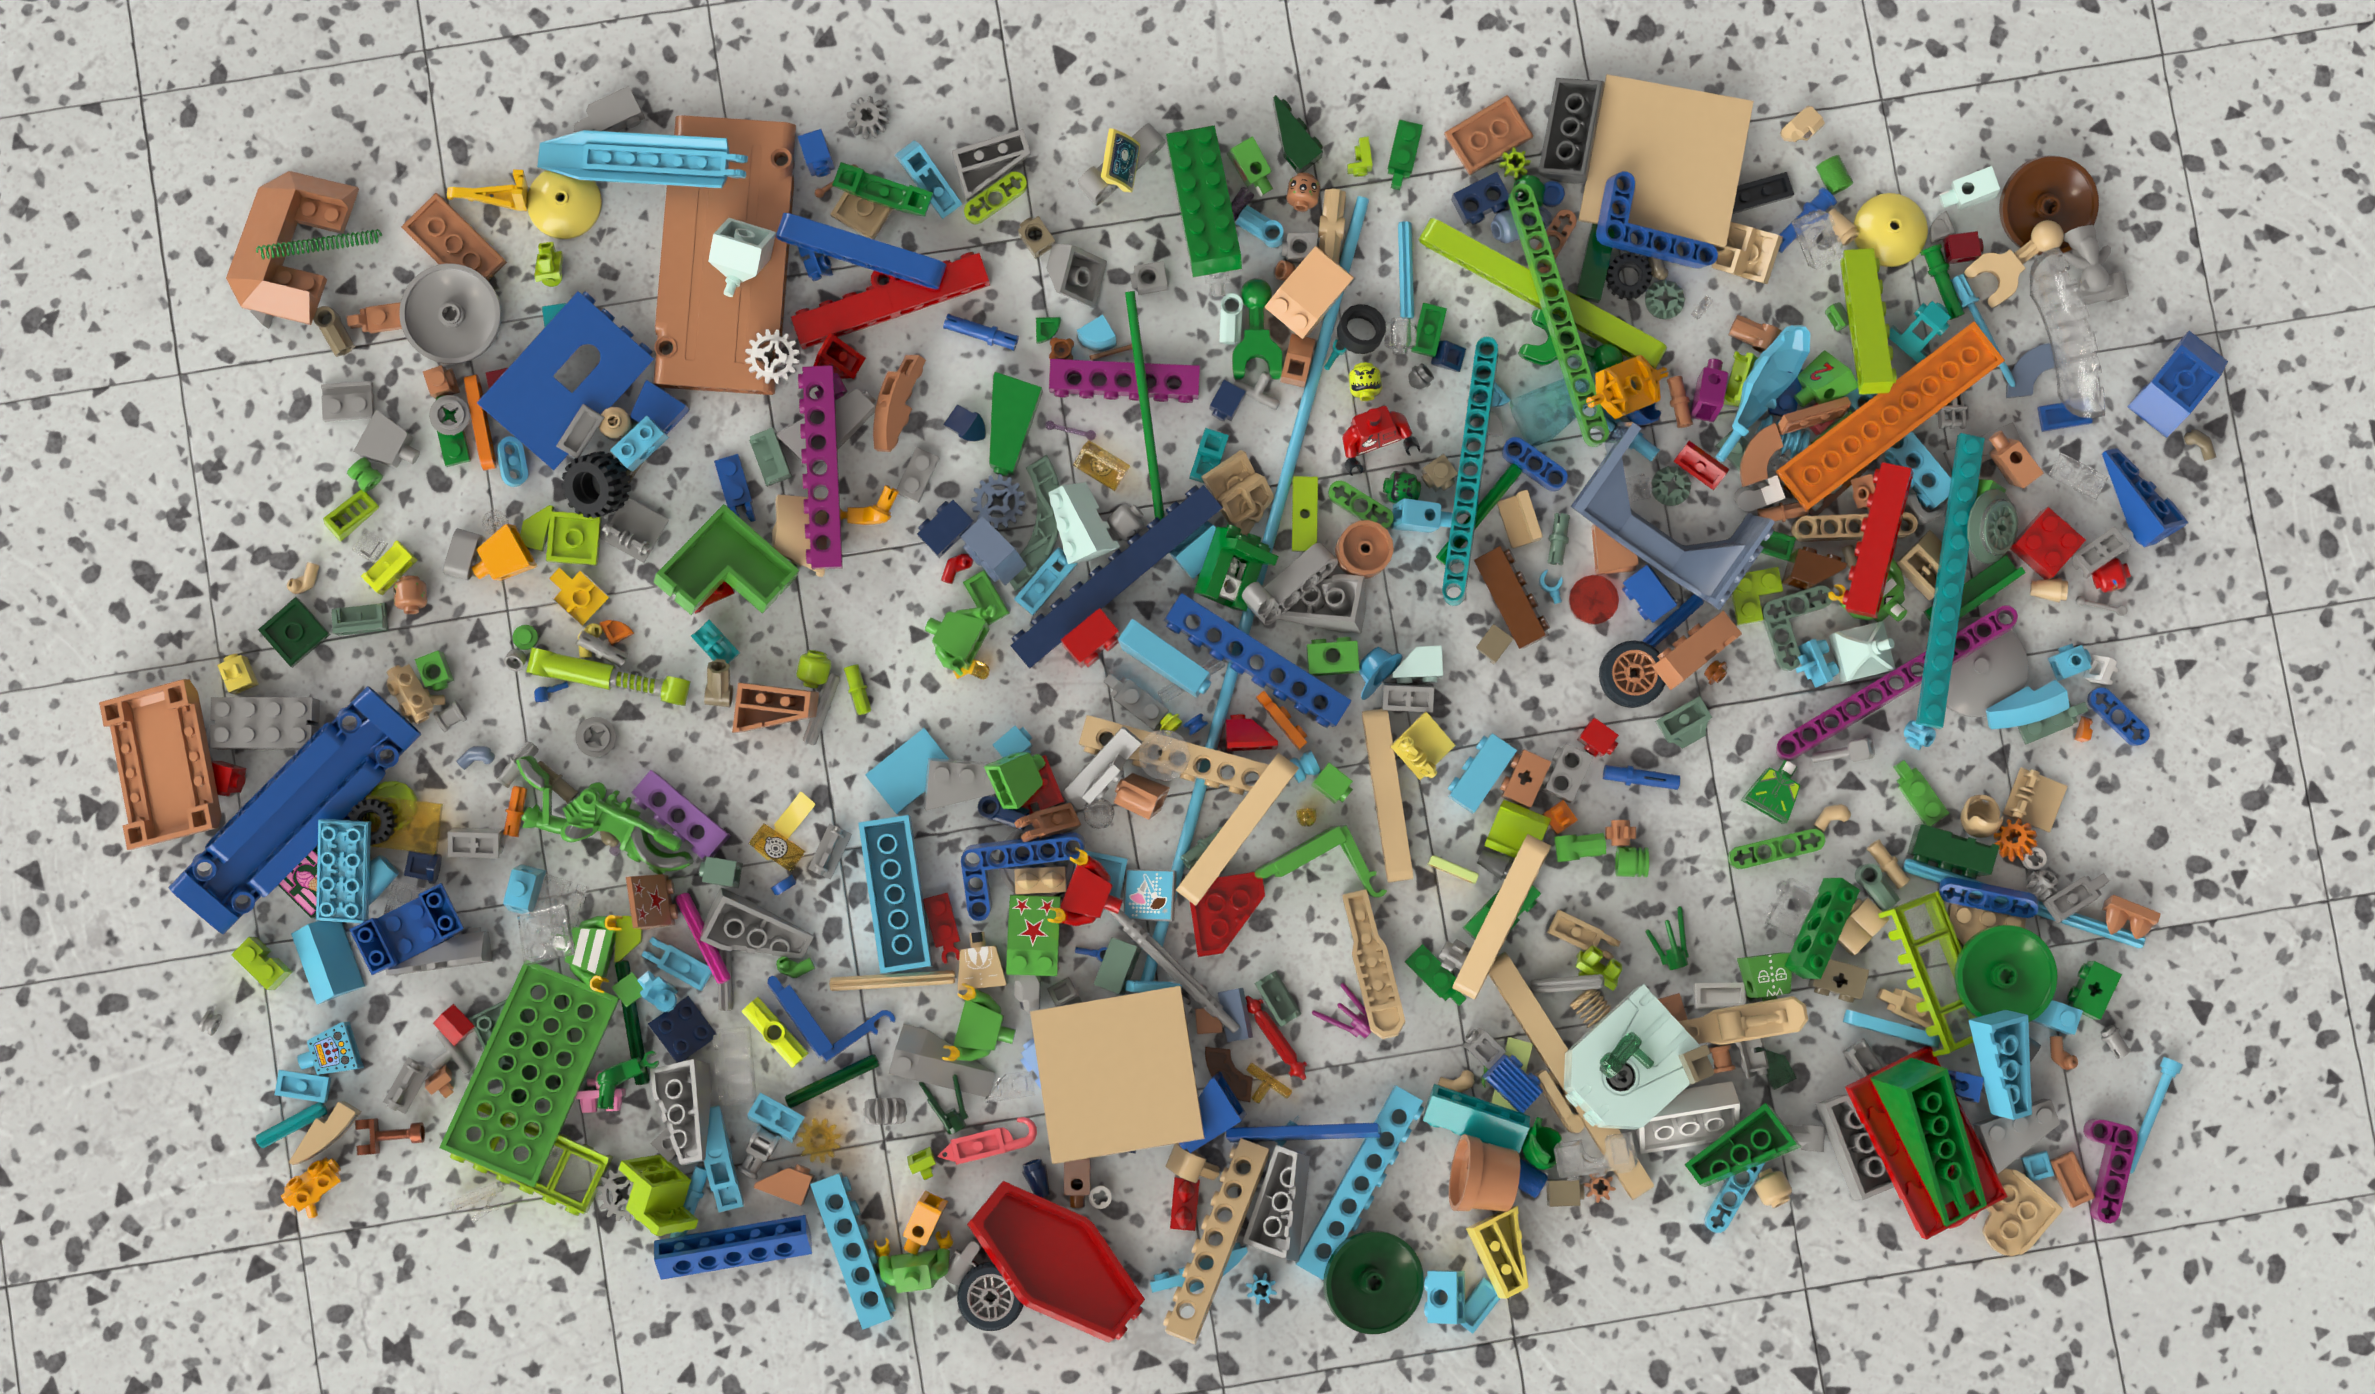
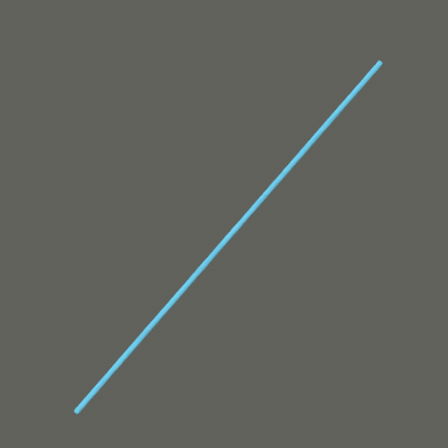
M1361 196L1357 197L1339 265L1348 273L1350 272L1369 203L1368 198ZM1344 292L1323 319L1262 543L1269 545V548H1271L1270 553H1272ZM1262 565L1257 582L1262 586L1268 565ZM1247 608V611L1242 612L1238 629L1247 635L1250 633L1255 615L1249 608ZM1234 643L1231 654L1239 656L1241 647L1239 644ZM1228 662L1205 745L1206 748L1213 750L1218 749L1238 673L1230 668V662ZM1201 760L1199 772L1205 773L1210 769L1211 764L1209 760ZM1198 778L1195 781L1171 870L1177 871L1176 889L1181 883L1185 868L1180 856L1190 850L1207 785H1204L1205 780ZM1157 921L1153 938L1163 947L1170 922ZM1149 954L1147 955L1140 981L1154 980L1158 963Z

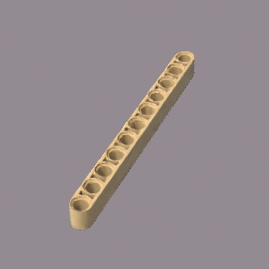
M1503 952L1497 956L1488 975L1531 1043H1533L1545 1065L1557 1079L1559 1087L1567 1095L1568 1093L1564 1090L1565 1052L1568 1051V1048L1506 952ZM1572 1105L1577 1115H1580L1582 1118L1581 1121L1585 1124V1128L1629 1197L1634 1200L1653 1188V1182L1620 1130L1615 1128H1598L1597 1125L1591 1126L1583 1117L1585 1112L1579 1106L1574 1107Z

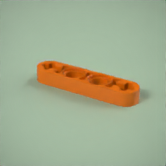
M477 374L464 377V384L480 464L483 471L497 468L487 412L477 404L483 396L481 382Z

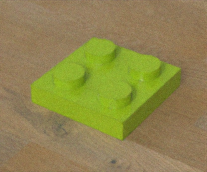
M550 511L546 561L597 566L602 516L586 518L583 517V514Z

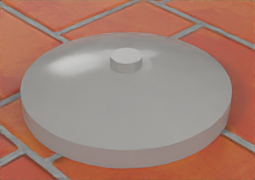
M439 264L422 271L409 283L400 303V323L408 342L423 356L443 364L465 363L482 355L496 339L501 325V304L494 287L480 273L460 264Z
M1970 617L1959 620L1957 632L1982 617ZM1986 627L1977 628L1979 636L1988 637L1990 635ZM2012 630L1952 665L1946 705L1948 709L1967 717H1987V708L2025 687L2028 676V659L2021 641ZM1956 640L1955 646L1957 649L1966 650L1968 648L1966 641Z

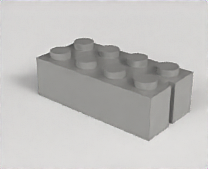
M211 697L210 720L215 721V725H210V748L217 750H299L319 730V727L308 725V721L319 723L320 700L313 697Z

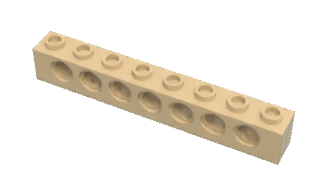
M1089 715L1086 716L1079 740V745L1085 747L1084 752L1097 755L1104 747L1101 743L1103 735L1111 733L1114 736L1122 727H1126L1142 741V744L1128 758L1133 760L1132 765L1145 769L1147 765L1157 767L1156 772L1170 775L1171 771L1181 774V779L1192 782L1195 781V778L1205 780L1204 785L1219 789V785L1229 787V792L1243 795L1244 791L1249 792L1253 787L1246 784L1247 775L1256 773L1260 778L1269 766L1265 763ZM1155 746L1161 747V757L1151 759L1149 756L1150 750ZM1178 753L1186 755V762L1182 766H1176L1173 762L1174 756ZM1201 760H1209L1211 764L1210 769L1205 773H1201L1197 769L1198 763ZM1227 766L1235 769V774L1231 779L1222 778V770Z
M1240 1138L1238 1145L1234 1143L1229 1158L1232 1159L1229 1168H1224L1220 1178V1182H1223L1220 1192L1215 1191L1210 1205L1214 1206L1211 1215L1206 1214L1201 1229L1204 1230L1202 1238H1197L1194 1243L1192 1253L1195 1255L1192 1263L1187 1262L1182 1277L1185 1278L1183 1286H1178L1175 1291L1173 1301L1176 1304L1173 1311H1168L1164 1319L1163 1325L1167 1326L1165 1329L1167 1334L1196 1345L1270 1156L1268 1148ZM1242 1163H1247L1251 1166V1169L1247 1174H1240L1237 1172V1167ZM1232 1187H1238L1242 1192L1239 1197L1231 1198L1227 1194L1228 1190ZM1224 1210L1232 1213V1218L1227 1222H1222L1218 1219L1219 1214ZM1214 1234H1219L1223 1237L1222 1243L1218 1246H1213L1209 1243L1210 1237ZM1210 1258L1214 1261L1212 1268L1203 1270L1199 1266L1201 1260ZM1195 1282H1201L1204 1285L1203 1291L1199 1294H1193L1190 1291L1191 1285ZM1186 1306H1191L1195 1309L1194 1315L1190 1318H1183L1181 1316V1310Z

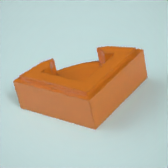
M606 620L599 623L612 646L634 634L629 626L620 621Z
M2081 716L2074 740L2080 742L2091 740L2093 730L2090 729V725L2093 723L2092 719Z

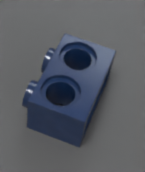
M1495 172L1453 193L1451 201L1464 225L1469 223L1475 225L1483 221L1485 215L1491 212L1497 214L1507 208L1506 204H1508L1509 193L1498 172ZM1491 190L1496 191L1499 194V199L1491 200L1487 197L1486 193ZM1469 201L1474 202L1477 205V210L1469 211L1465 208L1464 204Z

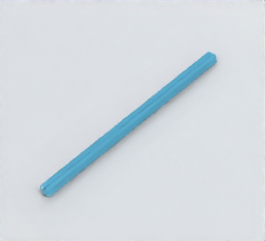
M1906 859L1902 868L1906 873L1940 883L1947 877L1983 883L1912 859ZM1979 891L1971 892V894L1980 897L1983 896V894ZM1999 896L1994 901L2005 904L2008 902V899L2004 896ZM2038 901V912L2036 915L2055 921L2043 902ZM2026 903L2023 907L2027 908L2030 903ZM2078 913L2060 922L2136 948H2142L2146 940L2145 936L2135 939L2132 931L2124 928L2111 935L2105 922Z

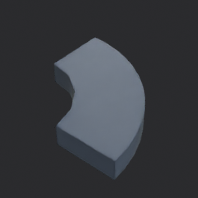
M2051 343L2031 349L2017 361L2011 370L2016 386L2012 387L2007 382L2006 398L2033 395V387L2037 377L2042 372L2054 368Z

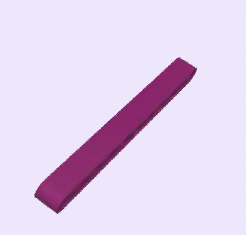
M2001 606L1957 632L1956 640L1966 641L1968 648L1966 650H1959L1955 646L1952 665L2009 632L2017 622V611L2011 606ZM2000 614H2008L2012 622L2010 624H2003L1999 621L1998 616ZM1986 627L1990 635L1988 637L1979 636L1977 628ZM1926 651L1780 738L1776 746L1777 756L1783 761H1792L1922 683V676H1915L1911 668L1915 665L1924 668ZM1893 678H1898L1902 681L1903 687L1901 689H1894L1890 686L1889 681ZM1872 691L1878 692L1881 695V700L1879 702L1870 701L1868 693ZM1850 704H1855L1859 707L1860 713L1850 715L1846 711V707ZM1828 717H1833L1838 721V726L1828 728L1824 720ZM1806 730H1812L1816 733L1817 738L1813 741H1807L1803 738L1802 733ZM1791 743L1795 751L1792 754H1785L1781 750V745Z

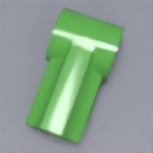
M1604 833L1554 837L1557 862L1580 860L1581 857L1602 856L1606 854Z

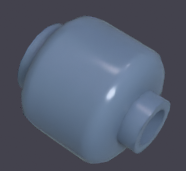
M1511 209L1497 213L1491 223V231L1494 238L1504 244L1520 240ZM1522 217L1523 223L1529 226L1528 217Z

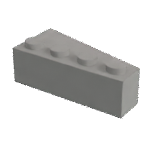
M1837 1095L1815 1104L1852 1200H1865L1894 1188L1884 1163L1877 1154L1864 1124L1861 1123L1848 1095Z
M1275 1146L1243 1243L1284 1259L1299 1262L1310 1156L1285 1147Z

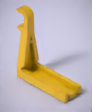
M513 169L516 185L481 188L448 187L447 199L465 198L471 202L475 200L516 211H527L528 185L524 171Z

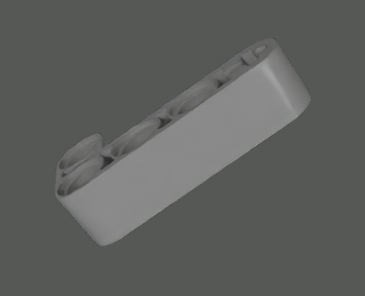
M1150 123L1144 125L1132 136L1140 144L1136 171L1166 143V140ZM1103 163L1098 168L1094 166L1089 168L1078 180V186L1081 191L1096 206L1118 188L1117 185L1107 184L1101 178Z
M1316 543L1265 587L1259 582L1251 583L1243 591L1242 598L1248 608L1265 625H1270L1336 568L1338 560L1322 543Z

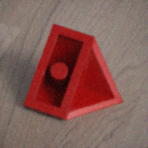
M829 333L816 355L813 366H833L834 374L838 373L841 379H854L866 357L835 335Z

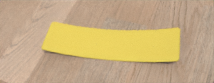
M800 792L775 822L773 837H779L786 841L813 809L815 803L804 793ZM761 839L754 846V849L766 860H770L771 857L764 850L766 841Z

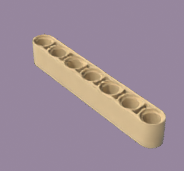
M1381 708L1362 711L1387 881L1390 883L1413 879V870L1395 753L1390 747L1393 744L1388 710H1382Z
M1280 753L1275 756L1176 889L1178 893L1195 906L1199 903L1295 775L1299 767Z
M1529 834L1526 836L1453 984V989L1474 1000L1476 999L1542 867L1551 845Z

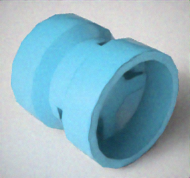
M1311 750L1303 753L1300 760L1295 757L1289 760L1299 767L1294 775L1298 783L1306 779V774L1315 776L1321 773Z

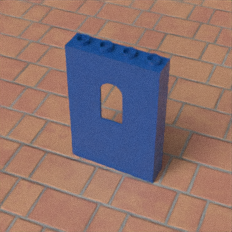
M577 291L477 402L480 407L552 470H555L568 455V453L556 445L582 404L601 415L605 409L612 407L654 360L650 356L653 351L643 342L638 345L631 338L634 334L624 325L619 328L612 321L615 317L605 308L600 311L593 304L596 300L586 291L582 294ZM585 344L593 345L600 352V361L583 382L571 393L553 376L580 346Z

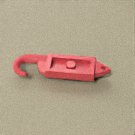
M1018 1117L1017 1122L1025 1123L1029 1127V1133L1026 1137L1013 1140L1011 1133L1006 1128L999 1127L951 1139V1143L938 1157L956 1162V1165L1025 1148L1036 1139L1037 1127L1031 1119ZM943 1152L947 1153L946 1157L943 1156Z

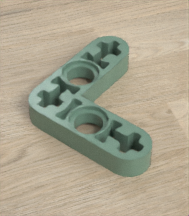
M1816 586L1767 602L1762 607L1763 622L1776 662L1782 670L1792 671L1800 665L1798 657L1801 655L1789 619L1829 606L1833 600L1828 597V592L1831 589L1827 586ZM1818 591L1821 594L1827 595V598L1824 599V604L1820 600L1809 604L1805 594H1809V599L1817 596ZM1793 598H1800L1803 601L1804 607L1802 611L1797 612L1791 608L1790 603ZM1781 601H1785L1786 610L1776 614L1777 618L1774 619L1773 615H1768L1767 611L1771 609L1770 605L1777 609L1783 607L1784 605ZM1777 629H1784L1787 632L1788 638L1786 642L1781 643L1775 639L1774 634ZM1791 643L1792 648H1788L1787 651L1789 656L1795 657V660L1792 661V666L1789 663L1783 662L1786 653L1785 650L1779 651L1778 647H1784Z

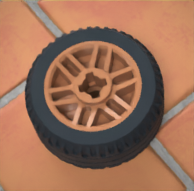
M1636 640L1625 641L1613 647L1605 655L1599 668V681L1606 696L1614 703L1628 708L1641 707L1656 699L1665 686V682L1652 667L1660 661L1657 657L1660 652L1652 645ZM1635 670L1637 672L1636 677L1631 678L1629 676L1630 671Z

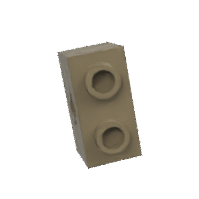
M1830 959L1822 978L1810 979L1808 986L1814 987L1815 993L1829 996V993L1832 992L1839 994V1000L1853 1003L1854 999L1862 1000L1869 970ZM1839 976L1843 980V984L1837 985V982L1833 981V977Z

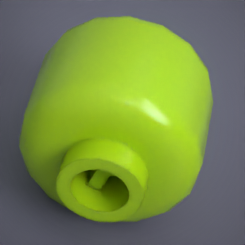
M808 650L807 653L802 654L799 658L797 678L803 681V686L818 688V685L825 684L828 680L831 660L827 658V654L824 652Z

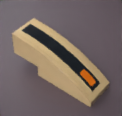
M345 1101L338 1102L327 1120L324 1118L315 1119L289 1163L292 1165L300 1164L326 1150L352 1126L362 1111Z

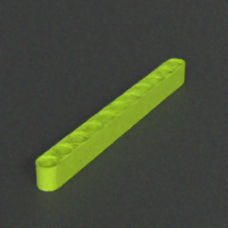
M1435 218L1429 219L1418 239L1422 245L1542 310L1529 269ZM1553 287L1545 288L1546 295L1549 297L1557 296V292ZM1564 289L1577 330L1602 344L1616 346L1624 356L1630 359L1642 355L1654 369L1657 368L1667 350V346L1664 343ZM1554 310L1552 312L1564 320V314L1561 311Z

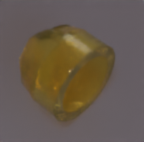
M1316 809L1296 810V818L1301 826L1305 827L1307 825L1310 827L1315 823L1317 817Z

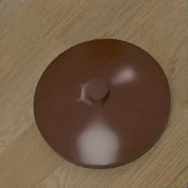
M2060 156L2037 157L2017 168L2007 180L2001 193L1999 204L2001 224L2008 238L2017 247L2021 248L2031 240L2033 228L2042 221L2050 220L2058 223L2064 234L2077 227L2094 226L2099 210V196L2093 178L2079 163ZM2063 239L2061 246L2055 251H2040L2036 255L2056 256L2068 252L2072 248Z

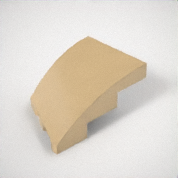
M1731 222L1726 247L1714 246L1717 249L1718 257L1716 262L1712 264V268L1768 284L1783 237Z
M1242 450L1201 476L1208 491L1223 507L1220 511L1229 525L1242 529L1241 533L1246 536L1254 524L1259 523L1264 510L1269 507L1274 499L1265 476L1255 473L1246 452Z
M778 494L775 499L776 523L772 529V545L785 558L791 560L792 563L798 566L803 565L812 570L811 564L806 563V549H810V539H805V524H809V514H804V499H808V497ZM819 512L815 517L816 523L820 525L826 524L827 513ZM820 537L817 540V548L820 550L827 549V537ZM825 569L813 570L817 576H824Z

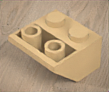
M1931 530L1896 562L1902 574L1928 600L1934 598L1942 542Z

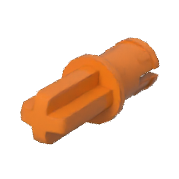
M514 786L512 788L509 807L505 809L507 817L503 835L519 837L521 818L525 813L523 810L527 795V789L524 787Z

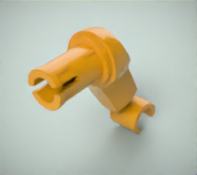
M885 485L877 504L867 507H847V511L840 509L841 520L847 519V523L860 525L885 523L892 517L890 509L899 491Z

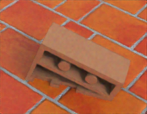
M1724 610L1704 626H1701L1699 623L1687 632L1690 637L1686 638L1683 635L1672 644L1675 649L1671 650L1668 647L1657 656L1660 661L1652 667L1670 690L1687 679L1707 661L1742 635L1741 631Z
M738 683L732 733H742L814 718L817 715L819 692L752 683Z

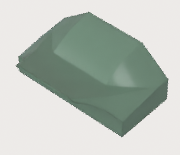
M1699 696L1655 722L1668 743H1675L1683 749L1706 736L1707 723L1713 717Z

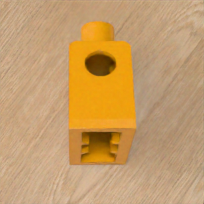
M505 524L477 548L482 561L472 566V570L478 579L490 574L493 580L502 581L537 567V564L524 544L516 526Z
M928 1191L923 1193L903 1233V1236L908 1238L903 1247L905 1251L917 1255L921 1245L926 1246L947 1206V1200Z

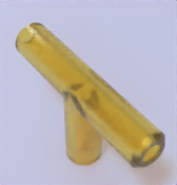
M1254 1063L1249 1064L1246 1069L1247 1072L1262 1081L1251 1097L1253 1101L1259 1104L1270 1088L1286 1099L1289 1098L1292 1093L1291 1089Z

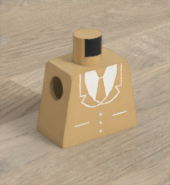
M985 932L969 933L971 948L960 949L958 991L967 990V987L963 986L962 983H967L974 987V989L1006 986L1007 980L997 946H986Z

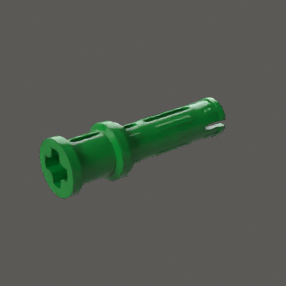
M1937 244L1922 250L1920 254L1925 257L1929 267L1928 275L1934 277L1945 308L1948 310V315L1951 316L1949 320L1964 315L1965 312H1963L1949 276L1948 270H1950V265L1945 262L1941 252L1942 244Z

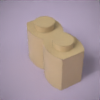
M1858 898L1855 901L1838 939V943L1851 956L1856 955L1889 921L1888 917L1879 918L1878 913L1882 911L1869 898H1865L1862 901Z

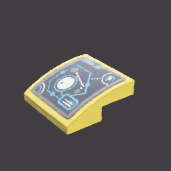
M1109 128L1101 178L1107 184L1117 185L1123 192H1133L1140 144L1127 134Z

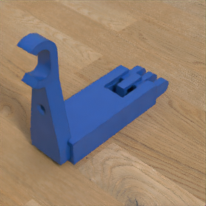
M770 976L768 978V987L817 1057H822L826 1063L870 1031L877 1035L878 1030L874 1027V1022L881 1017L887 1016L890 1022L895 1023L894 1015L888 1010H882L832 1046L790 984L784 988L777 977Z

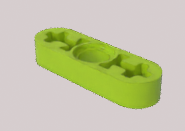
M1011 172L970 200L964 207L966 220L971 224H980L1021 196L1027 189L1025 176L1020 172ZM1012 179H1015L1016 181L1021 180V188L1017 189L1016 187H1012L1010 190H1008L1010 196L1007 197L1006 192L1003 188H1001V186L1005 185V189H1007L1012 185ZM992 192L1002 194L1003 199L999 204L989 202L988 197ZM984 199L985 204L988 208H990V210L986 211V208L984 207L979 211V217H976L975 215L970 216V209L972 207H974L975 209H979L980 207H982L983 204L981 200Z

